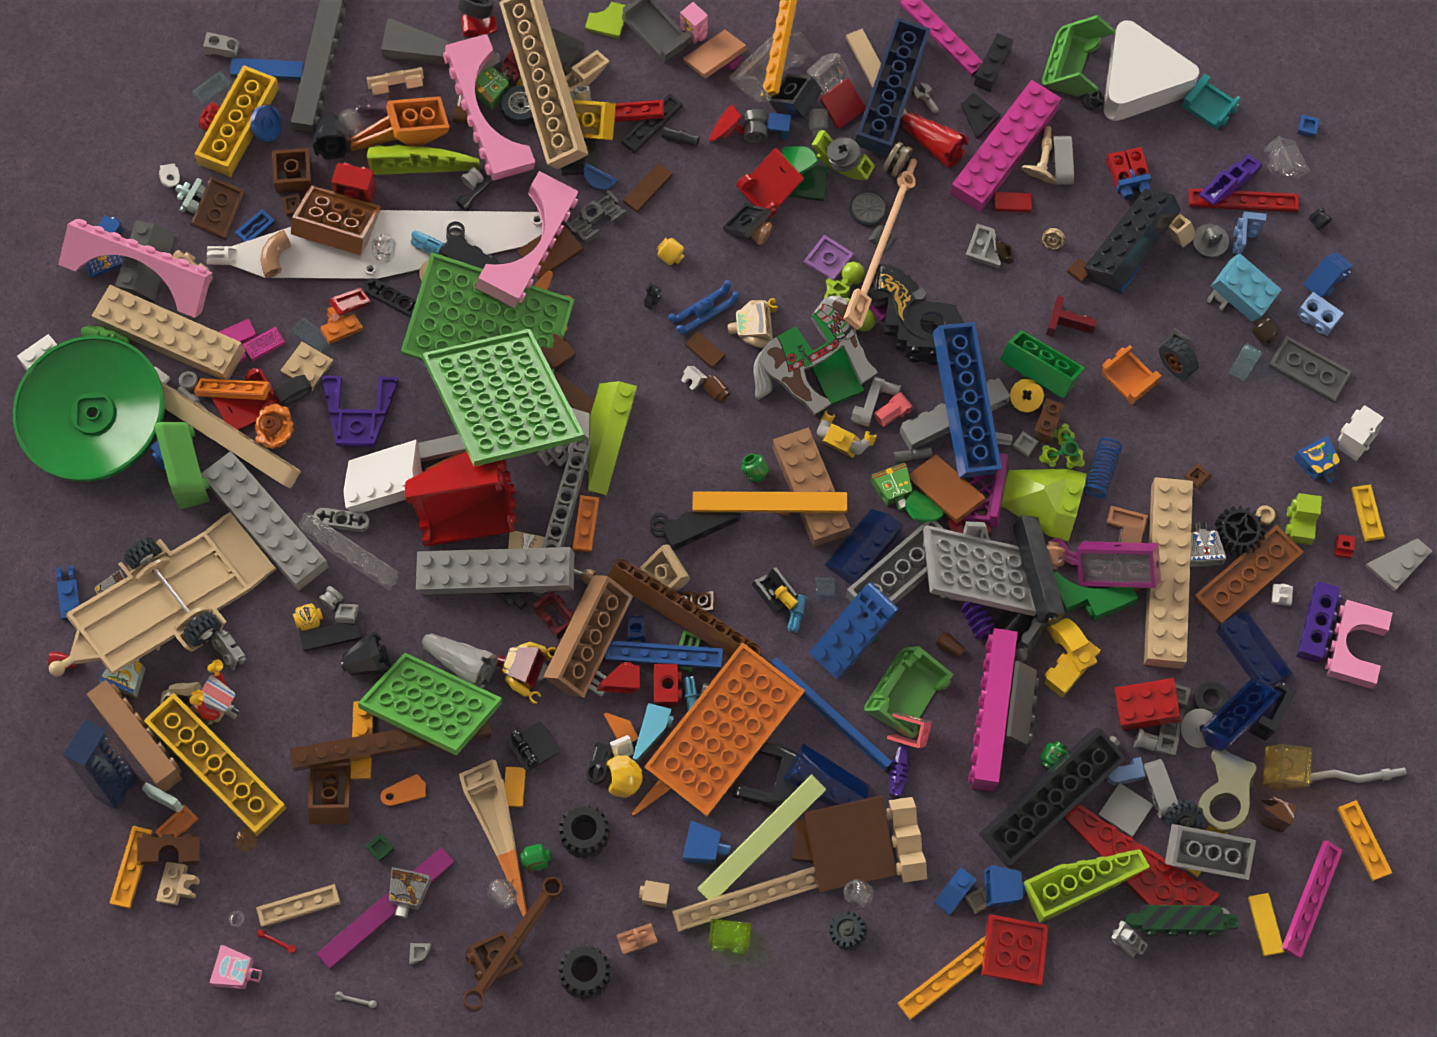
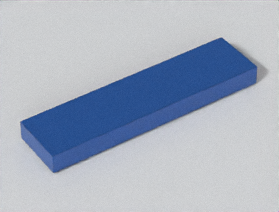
M232 58L230 77H237L244 65L273 76L276 79L301 80L304 62Z

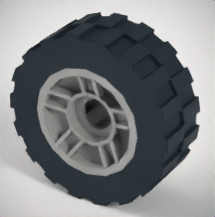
M516 85L509 88L508 91L506 90L501 98V111L507 122L515 126H528L530 123H534L524 85Z

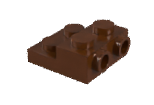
M505 930L467 948L465 959L469 966L473 965L475 968L474 976L478 983L507 941L508 936ZM515 953L495 982L522 968L523 964L517 953Z

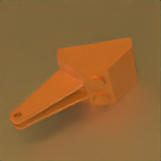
M441 97L388 101L386 106L388 116L351 137V151L399 140L408 146L426 145L447 134L450 127Z

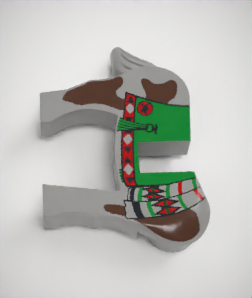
M830 296L825 298L817 307L810 319L826 343L812 351L796 326L766 344L757 356L753 369L755 398L757 400L764 398L773 391L772 380L781 384L793 398L804 404L812 415L815 416L830 406L831 403L827 398L819 395L810 387L804 371L822 363L840 348L844 350L860 385L877 375V370L868 362L864 349L858 342L856 329L843 319L849 305L848 300L840 296Z

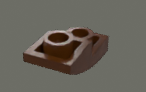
M714 591L679 593L708 613L716 612L717 593Z

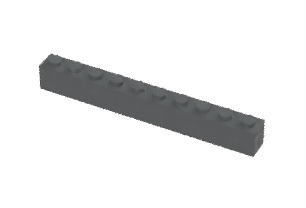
M320 0L291 119L294 131L315 133V129L318 127L320 122L319 112H322L324 108V101L322 99L323 96L327 95L328 90L326 83L327 80L330 81L331 79L330 66L334 65L335 62L334 49L337 50L339 45L337 37L338 34L342 33L341 20L345 19L346 8L344 7L345 3H349V0Z

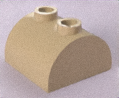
M662 545L640 567L641 570L675 592L684 587L690 580L689 575L670 545Z

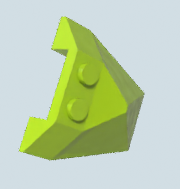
M1071 469L1009 470L1005 482L1002 507L1017 517H1021V515L1038 517L1042 532L1053 539L1060 538L1064 542H1069L1087 474Z

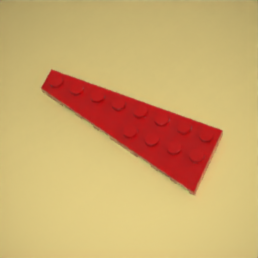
M1078 804L1064 817V820L1100 857L1141 850L1150 867L1126 880L1125 883L1147 905L1209 906L1220 896L1218 892L1209 889L1201 881L1198 882L1187 875V872L1181 871L1175 866L1165 864V858L1146 846L1140 845L1132 837L1126 836L1113 825L1104 822L1082 805Z

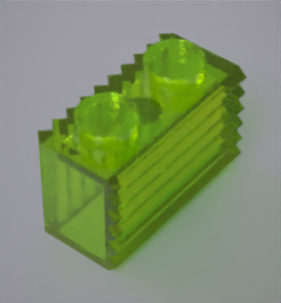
M711 919L708 946L712 947V950L724 951L725 948L733 949L732 952L739 954L749 951L752 923Z

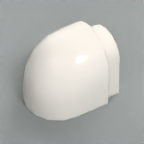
M175 163L160 166L159 177L165 187L173 188L179 183L180 176Z

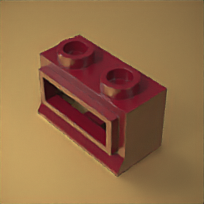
M551 591L534 603L533 606L534 611L554 636L559 639L565 633L574 612L571 609L567 610L559 594L555 595ZM551 603L567 621L562 627H559L545 610Z

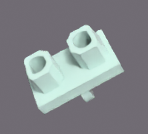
M196 179L191 190L188 189L190 184L187 182L183 186L177 185L175 188L179 193L177 199L182 200L183 197H186L179 209L180 211L185 212L187 210L194 214L196 213L199 202L192 198L194 195L202 198L206 189L201 184V179Z

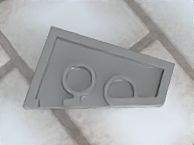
M1417 538L1367 563L1365 567L1395 591L1427 558L1432 550Z

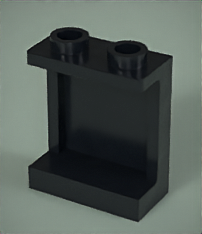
M1277 683L1267 694L1269 698L1276 701L1269 718L1260 716L1251 725L1248 732L1265 741L1268 740L1277 731L1296 691L1292 690L1285 683Z

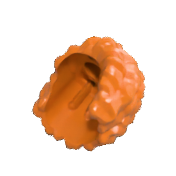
M278 404L264 407V410L260 411V416L256 418L255 430L257 436L255 441L265 448H280L286 444L294 432V423L291 421L289 408Z

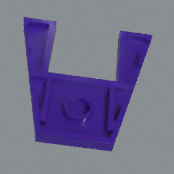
M322 376L336 446L375 447L398 383V377H379L377 409L358 410L340 409L341 376Z

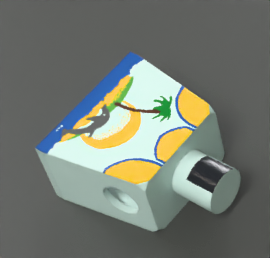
M138 659L132 663L131 668L127 666L113 675L106 669L99 681L102 683L107 680L110 685L114 683L120 693L137 698L145 667L142 663L138 662Z

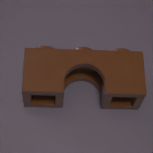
M143 834L142 837L137 839V865H157L158 854L164 849H171L176 852L178 864H199L200 837H195V834H183V837H174V834H163L162 837H154L153 834Z

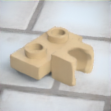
M166 862L156 901L178 906L180 896L191 899L196 898V894L188 889L192 884H199V878L186 874L188 867L184 864Z

